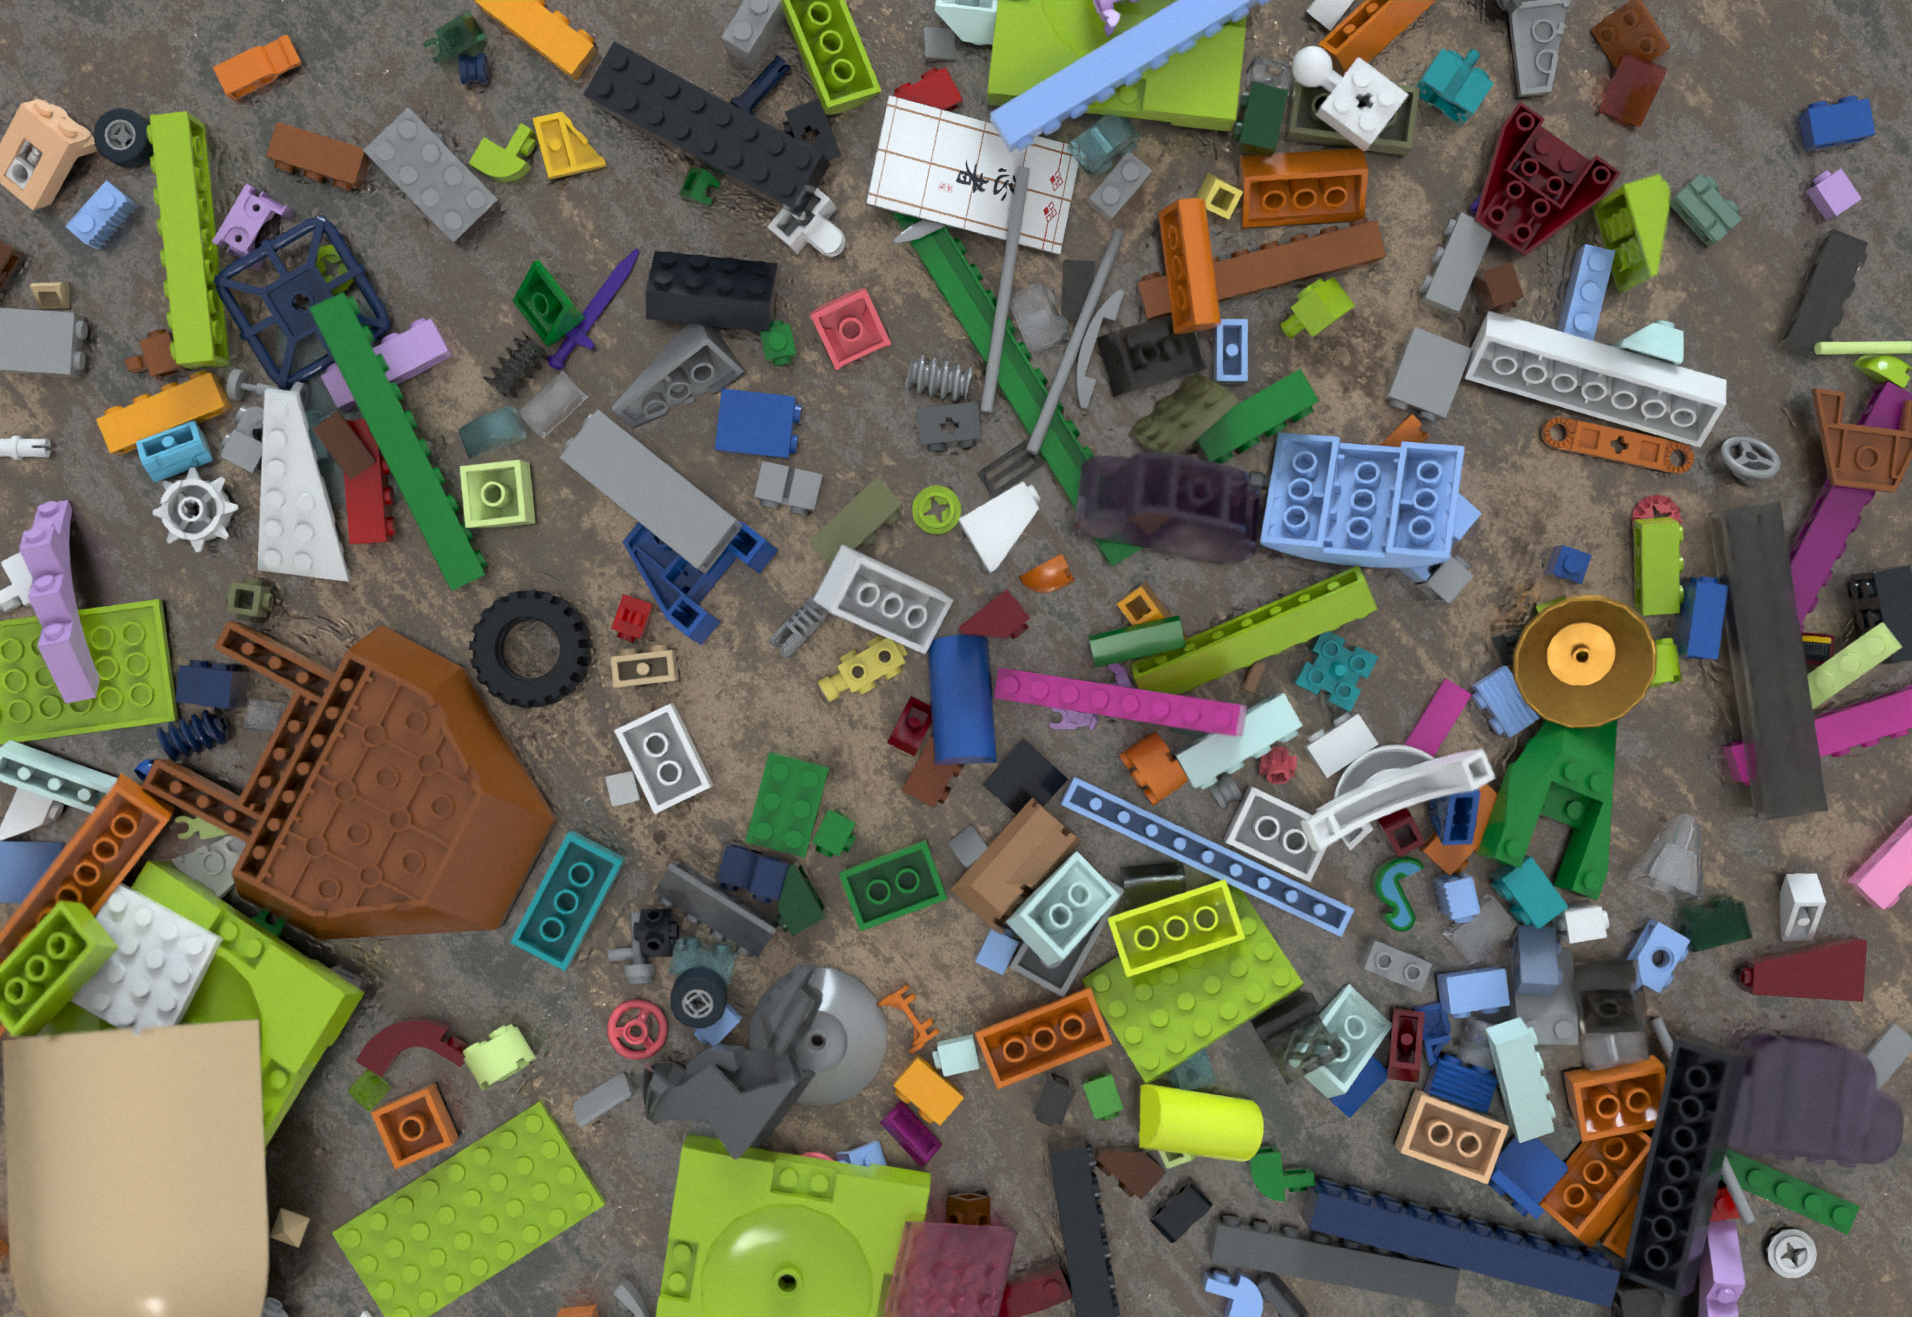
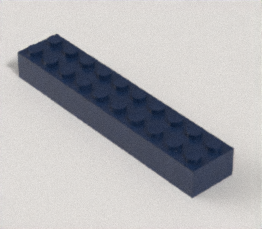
M1320 1179L1319 1183L1315 1182V1186L1308 1187L1301 1217L1310 1230L1609 1308L1612 1306L1620 1271L1612 1265V1260L1604 1257V1253L1591 1248H1586L1585 1252L1574 1249L1575 1246L1573 1244L1557 1240L1555 1245L1544 1242V1237L1534 1233H1527L1526 1237L1515 1234L1516 1230L1503 1225H1497V1229L1485 1226L1486 1222L1476 1218L1468 1217L1467 1221L1456 1219V1214L1439 1209L1437 1213L1426 1211V1206L1415 1202H1408V1206L1396 1203V1198L1388 1195L1379 1194L1378 1198L1368 1196L1366 1190L1358 1187L1349 1186V1190L1337 1188L1338 1184L1327 1179Z

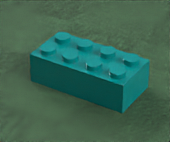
M573 830L568 832L510 943L566 971L572 965L627 858Z

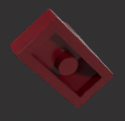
M910 696L887 743L915 757L932 723L931 706Z

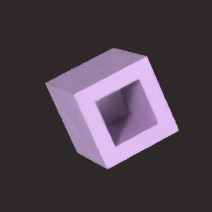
M1827 169L1812 179L1815 185L1806 190L1826 221L1838 216L1862 199L1842 169L1832 174Z

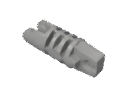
M816 594L802 604L803 607L798 608L791 616L790 621L787 620L769 639L773 647L779 648L781 646L780 653L786 659L807 640L806 637L811 635L819 627V623H823L829 615V611L813 600Z

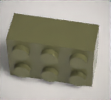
M876 477L821 528L809 542L832 565L842 545L858 551L863 545L866 549L873 545L880 538L877 532L884 525L890 528L903 516L900 512L903 509V505Z

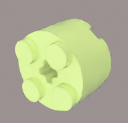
M512 1024L504 1025L489 1034L490 1041L477 1042L463 1051L465 1055L463 1060L482 1091L493 1087L491 1084L497 1080L500 1082L504 1081L536 1059L518 1027H513Z

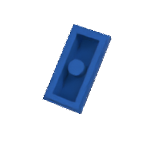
M1371 1056L1345 1094L1329 1098V1100L1346 1116L1351 1118L1386 1081L1388 1070Z

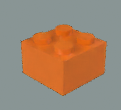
M435 1082L385 1103L371 1112L395 1170L452 1146L459 1139Z

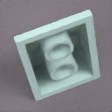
M1076 851L1007 919L1006 923L1050 966L1064 960L1120 895Z
M1348 984L1299 1035L1284 1056V1059L1326 1098L1339 1096L1348 1091L1392 1028V1023Z

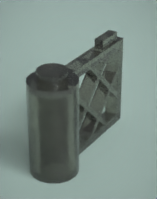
M1304 991L1250 1019L1257 1036L1287 1085L1342 1056L1340 1050L1345 1047L1336 1032L1332 1034L1328 1032L1316 1013L1321 1009L1313 994L1311 993L1307 996ZM1316 1024L1317 1027L1313 1036L1302 1034L1304 1029ZM1282 1041H1289L1286 1050L1273 1049L1272 1047ZM1298 1042L1309 1043L1305 1053L1294 1051ZM1317 1045H1326L1331 1048L1322 1054H1313ZM1290 1059L1301 1061L1298 1067L1288 1072L1286 1071Z

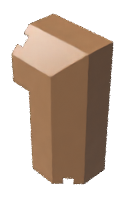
M1031 798L955 884L951 891L988 926L1001 934L1005 931L1002 926L1006 924L1007 919L1033 891L1062 865L1082 841L1054 815L1047 812L1040 803Z

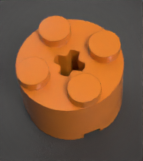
M1156 732L1148 734L1118 755L1127 770L1133 769V772L1129 775L1139 789L1142 787L1146 788L1143 793L1152 806L1188 782L1182 767L1177 760H1174L1169 752V748Z

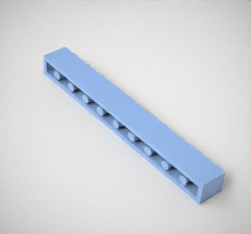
M1178 0L991 112L990 121L1009 152L1016 148L1018 151H1022L1035 142L1033 138L1043 132L1045 135L1053 133L1061 127V121L1070 116L1072 119L1083 115L1088 110L1087 106L1096 100L1099 103L1108 100L1115 94L1114 90L1123 84L1126 87L1133 85L1142 78L1141 73L1150 68L1153 71L1161 68L1169 62V56L1176 52L1180 54L1188 52L1196 45L1195 41L1204 35L1207 38L1216 35L1223 29L1222 25L1231 19L1233 22H1237L1250 13L1249 8L1258 3L1260 6L1266 5L1272 0Z
M1072 776L1060 801L1061 805L1219 880L1226 879L1228 884L1342 937L1355 910L1345 903L1076 776Z

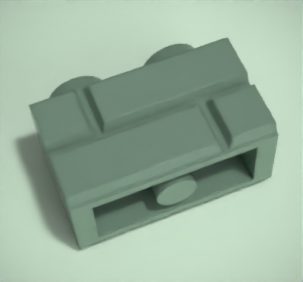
M1701 173L1669 200V203L1707 247H1710L1735 227L1742 218L1738 214L1740 212L1739 207L1731 199L1725 200L1718 192L1719 186L1716 181L1710 176L1704 177Z

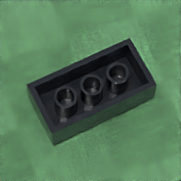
M655 251L645 290L646 319L770 332L777 294L778 263Z

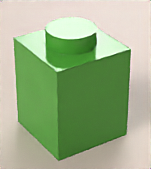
M1110 1070L1081 1080L1095 1120L1099 1118L1102 1121L1111 1120L1119 1116L1118 1111L1124 1110Z

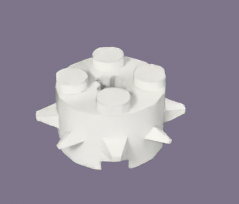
M193 467L189 469L186 480H179L174 484L168 481L162 483L166 490L161 498L160 504L162 506L153 510V515L161 517L163 524L169 530L166 539L168 543L178 538L188 539L195 552H202L205 541L215 539L217 536L223 539L229 537L225 529L230 522L233 512L238 510V505L230 503L229 497L222 490L225 481L223 477L213 482L201 480L196 468ZM194 505H199V514L197 516L194 515L196 512L193 508Z

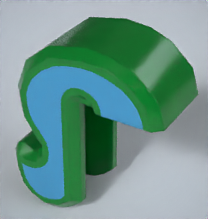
M1396 855L1386 859L1376 867L1371 878L1373 893L1377 899L1389 905V910L1382 911L1381 917L1388 927L1398 932L1408 931L1416 921V916L1398 880L1425 868L1419 859L1407 855L1401 857Z

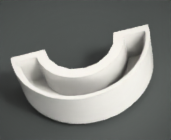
M1395 744L1373 748L1358 757L1346 768L1338 782L1334 799L1374 780L1435 758L1420 749L1407 745ZM1371 822L1343 836L1342 840L1352 850L1373 830V825Z

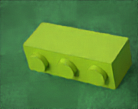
M1671 517L1634 519V609L1642 616L1680 613V604L1684 601V591L1680 585L1679 574H1682L1684 570L1683 558L1679 555V544L1683 542L1684 537L1683 528L1679 525L1678 521Z

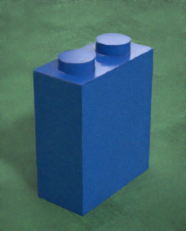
M722 388L715 450L722 453L790 460L791 453H797L798 435H793L794 423H800L802 405L797 404V399L794 396Z
M1700 576V578L1691 577L1690 582L1680 583L1684 591V601L1680 604V613L1675 614L1672 635L1673 643L1677 645L1679 657L1718 660L1728 585L1718 584V578Z

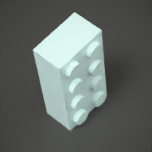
M1276 692L1246 710L1242 737L1207 732L1174 751L1171 755L1174 760L1178 761L1188 778L1187 783L1193 788L1198 787L1203 790L1218 781L1216 776L1225 771V773L1231 774L1245 766L1243 760L1251 756L1257 759L1271 751L1272 749L1269 745L1276 741L1285 743L1298 735L1296 729L1303 725L1285 694Z

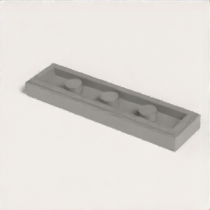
M1892 1022L1816 1113L1815 1117L1841 1137L1912 1052V1037Z

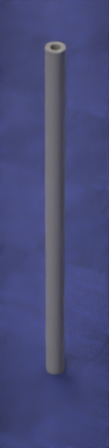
M1018 167L980 408V411L992 413L1030 173V169L1027 167Z
M1115 228L1113 230L1026 451L1031 454L1038 455L1125 236V232L1121 229Z

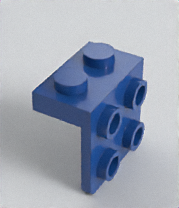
M1514 1136L1499 1153L1488 1185L1501 1197L1505 1192L1512 1197L1514 1201L1510 1205L1522 1216L1525 1217L1529 1213L1537 1220L1545 1211L1538 1204L1565 1175L1568 1167L1538 1138L1519 1143L1516 1136Z

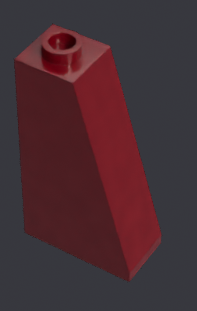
M1846 937L1745 960V968H1742L1740 972V984L1743 986V991L1752 995L1863 1002L1867 940L1858 937Z

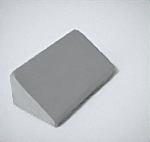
M625 1072L619 1073L573 1103L579 1127L583 1128L632 1097L636 1089Z

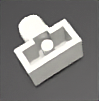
M818 188L800 218L782 209L767 226L778 239L797 255L807 243H810L824 256L831 258L838 256L845 248L846 239L844 234L828 220L837 207Z

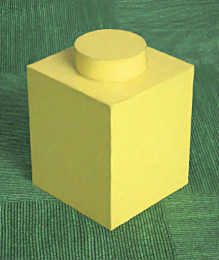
M1208 172L1195 198L1204 199L1207 210L1230 219L1243 191L1234 184Z

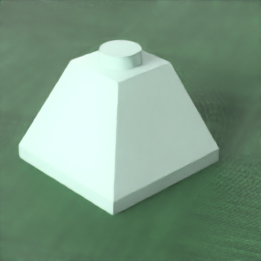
M936 0L935 12L962 41L971 42L975 45H993L998 0Z
M1657 320L1656 323L1647 325L1611 345L1615 348L1674 365L1681 364L1684 357L1683 331L1675 329L1674 323L1664 320Z

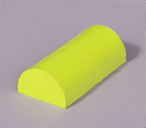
M1226 879L1107 918L1126 977L1246 939Z
M1150 1084L1141 1085L1139 1148L1237 1162L1248 1161L1257 1153L1263 1138L1264 1122L1262 1112L1254 1101Z

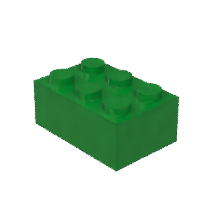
M774 751L769 752L745 842L805 858L811 842L830 766Z
M926 839L840 870L839 872L860 932L947 900L945 888Z

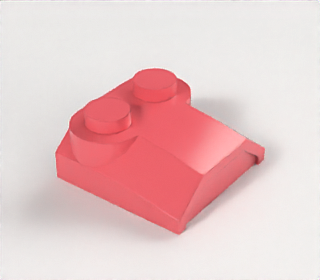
M865 287L842 295L809 313L835 370L882 347L892 345Z

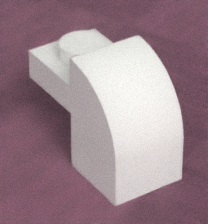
M19 552L0 562L12 585L0 591V610H3L5 613L18 608L22 603L24 606H32L28 597L33 578Z

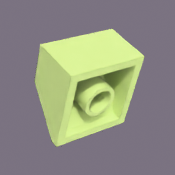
M512 460L460 466L465 528L510 527L536 524L529 462Z

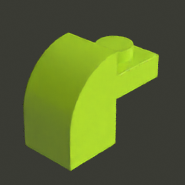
M520 123L506 149L483 137L468 164L474 170L493 181L501 183L517 181L524 177L531 169L529 164L522 159L524 155L528 157L536 145V140H534L536 134L532 129Z

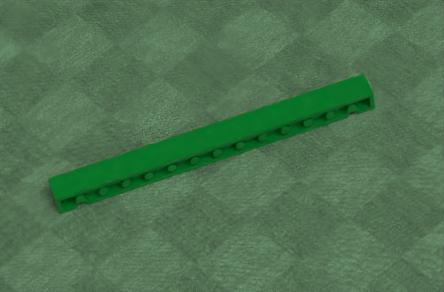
M889 209L902 231L925 219ZM951 225L938 229L920 239L909 241L987 367L997 298L991 289L985 291L981 285L980 280L983 279V276L975 263L968 264L964 257L967 250L959 237L953 239L947 230ZM1007 316L997 385L1031 438L1048 396V391L1044 386L1048 381L1039 367L1035 370L1028 361L1032 356L1023 341L1017 343L1012 333L1016 330ZM1059 400L1039 453L1111 568L1144 548L1141 541L1145 540L1136 524L1131 526L1125 517L1129 513L1120 498L1114 500L1109 492L1112 484L1104 472L1098 474L1093 466V463L1096 462L1093 453L1088 446L1082 448L1076 438L1080 436V433L1071 419L1066 422L1060 411L1064 407Z

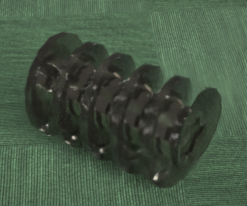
M523 331L521 332L525 340L516 337L513 339L518 348L507 347L505 349L510 358L498 357L502 368L490 367L494 378L482 377L505 397L508 395L517 398L519 395L514 387H526L522 377L534 378L530 367L542 368L537 358L540 357L546 360L550 358L546 350Z

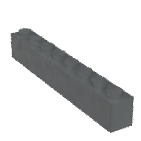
M1223 1216V1220L1216 1218L1214 1220L1208 1252L1212 1262L1454 1306L1460 1274L1459 1268L1375 1246L1373 1248L1362 1246L1360 1242L1345 1238L1343 1242L1332 1240V1236L1324 1233L1315 1232L1313 1236L1302 1235V1231L1296 1228L1284 1227L1283 1231L1271 1229L1272 1225L1268 1223L1254 1221L1253 1225L1243 1224L1241 1219L1232 1216Z

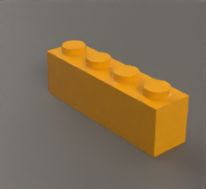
M474 0L481 10L575 81L598 53L592 44L595 40L582 29H579L578 32L568 26L570 20L557 10L552 14L543 7L546 4L544 0Z
M207 370L199 371L189 376L190 381L180 385L179 382L167 384L161 387L162 392L156 395L144 394L132 400L133 404L122 408L119 405L105 410V416L97 418L96 421L110 454L123 455L137 449L136 441L195 420L198 424L232 410L233 408L219 375L211 372L208 373Z

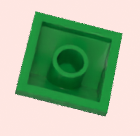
M535 260L512 301L545 345L550 346L586 318L549 270L539 260Z

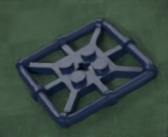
M319 214L318 217L307 219L272 240L267 238L261 242L262 246L227 265L219 272L218 276H214L213 283L216 284L217 293L241 331L239 334L241 339L247 341L269 378L283 390H286L287 387H293L296 382H305L336 363L309 309L304 311L302 308H295L294 304L297 303L296 296L298 294H301L302 297H309L308 307L310 308L334 297L335 295L332 290L353 279L376 318L358 314L356 315L358 321L374 326L370 331L375 341L385 334L386 330H390L392 322H389L384 305L364 274L366 271L364 266L357 263L337 228L324 215ZM314 230L307 263L289 273L277 251ZM324 233L348 270L328 283L316 266ZM266 257H269L281 277L264 288L231 279ZM229 288L261 296L272 315L251 326ZM275 323H278L288 340L281 372L257 335ZM315 332L328 354L290 375L297 343Z

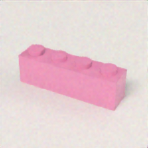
M1912 814L1847 881L1874 908L1884 910L1885 908L1892 907L1900 899L1899 894L1906 886H1912Z

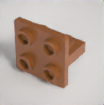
M1642 0L1628 1L1591 29L1606 55L1624 80L1667 53L1668 49H1670L1669 42Z

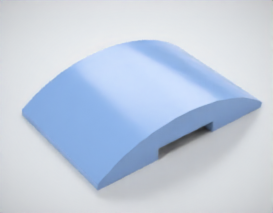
M1278 432L1260 543L1271 549L1306 559L1340 565H1359V567H1416L1450 561L1465 447L1402 442L1401 447L1340 443V437Z

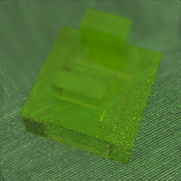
M367 1069L347 1092L360 1106H363L370 1112L392 1087L382 1077Z

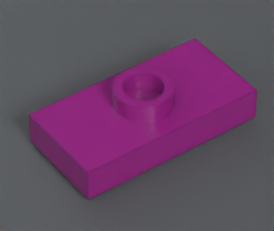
M902 1101L896 1103L879 1122L920 1167L926 1165L942 1146Z

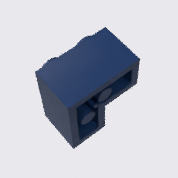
M190 660L189 665H179L175 702L225 709L245 708L249 671L239 670L240 664L212 663V667H209V661Z

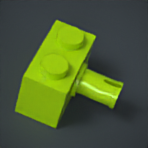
M1334 276L1326 282L1320 278L1296 295L1299 301L1290 307L1294 314L1283 321L1280 326L1284 334L1291 339L1305 328L1314 337L1355 307V304Z

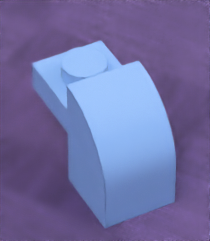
M1237 1269L1235 1279L1232 1280L1230 1274L1214 1270L1213 1274L1209 1272L1204 1273L1202 1280L1204 1290L1229 1298L1224 1317H1261L1263 1311L1262 1296L1255 1281L1249 1274Z

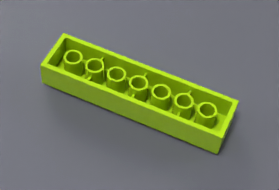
M187 111L150 115L151 125L147 126V136L149 142L153 144L154 156L150 158V165L157 179V187H154L153 192L155 203L160 207L161 218H157V229L159 235L163 236L164 249L160 250V258L163 267H166L167 280H164L163 287L165 296L170 301V311H167V323L169 328L173 329L174 341L170 343L171 356L173 360H176V364L194 371L231 367L225 308L217 293L216 284L213 283L214 276H218L221 270L218 245L212 242L217 233L205 124Z

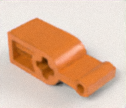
M284 35L265 46H257L214 66L213 69L225 94L235 101L273 82L278 78V75L300 66L302 62L290 37Z

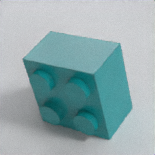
M1525 855L1521 868L1500 865L1489 873L1494 880L1490 884L1501 899L1504 897L1511 903L1512 906L1508 908L1519 923L1523 922L1525 926L1531 925L1540 929L1568 908L1566 902L1531 856Z

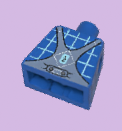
M1478 789L1430 799L1429 817L1442 845L1473 843L1480 799V791Z

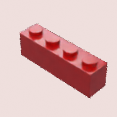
M346 420L376 460L375 463L351 480L344 472L349 544L361 545L393 542V535L397 534V524L395 517H391L390 505L394 504V490L392 486H389L388 474H391V471L365 420Z

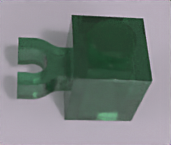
M468 11L436 29L434 32L437 37H432L422 44L425 48L432 44L439 47V54L432 58L436 64L447 55L453 58L486 39L471 12Z

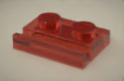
M1624 52L1599 106V112L1603 113L1604 111L1612 114L1615 118L1641 127L1667 72V67L1640 57L1636 58Z

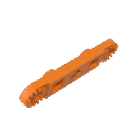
M1555 417L1548 420L1543 425L1541 433L1543 441L1552 448L1673 474L1688 471L1692 467L1695 458L1693 450L1685 443L1564 417ZM1554 424H1560L1565 428L1566 436L1562 441H1555L1550 436V430ZM1620 437L1621 443L1625 444V449L1619 450L1617 454L1615 453V448L1611 446V442L1616 441ZM1673 450H1680L1685 455V462L1681 467L1671 464L1670 456Z

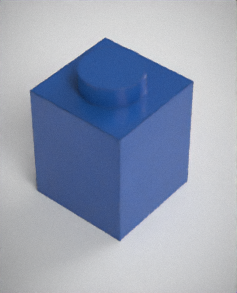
M1565 545L1554 546L1544 575L1571 585L1582 584L1592 555Z

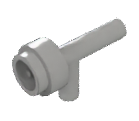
M630 913L632 947L609 949L608 960L610 962L633 960V965L624 966V979H628V985L652 983V977H655V964H645V957H642L639 940H635L633 934L634 923L639 922L640 913Z

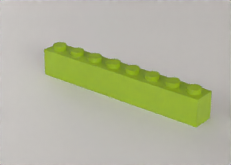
M1358 565L1185 639L1186 647L1148 655L1131 662L1130 665L1139 689L1178 695L1185 691H1192L1199 685L1211 680L1220 679L1239 668L1251 666L1254 662L1265 657L1277 655L1284 649L1298 643H1305L1324 632L1336 630L1341 625L1350 621L1364 618L1378 609Z

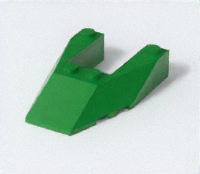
M1618 719L1600 727L1568 728L1543 720V726L1534 738H1530L1524 745L1525 750L1515 763H1511L1507 768L1477 855L1501 865L1521 868L1539 815L1545 816L1574 829L1553 886L1578 897L1598 901L1608 873Z

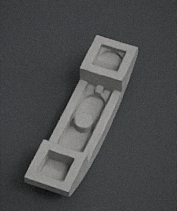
M1122 290L1116 291L1098 310L1086 331L1080 347L1076 365L1075 390L1079 410L1084 412L1088 408L1096 379L1086 377L1085 373L1102 321L1113 325L1116 320L1124 295Z

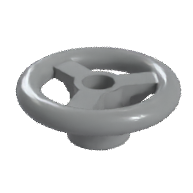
M1735 436L1727 439L1721 446L1720 453L1723 461L1732 469V473L1741 480L1769 479L1780 471L1781 460L1776 451L1758 439ZM1739 445L1741 455L1739 458L1734 459L1730 454V449L1733 446ZM1752 447L1763 452L1769 459L1761 457L1753 451Z

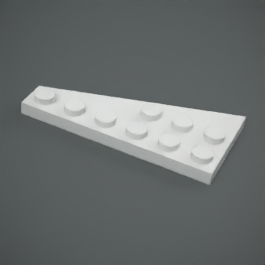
M268 388L264 392L257 570L349 582L352 579L351 573L346 566L343 556V545L341 541L339 542L334 523L336 520L324 478L320 475L318 468V457L309 436V425L300 393Z

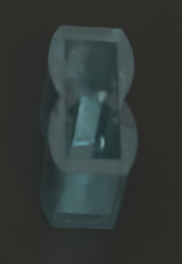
M1107 114L1072 140L1067 149L1089 177L1096 173L1102 176L1114 166L1112 160L1120 155L1124 157L1128 151L1133 153L1138 148L1135 143L1141 135L1126 117Z

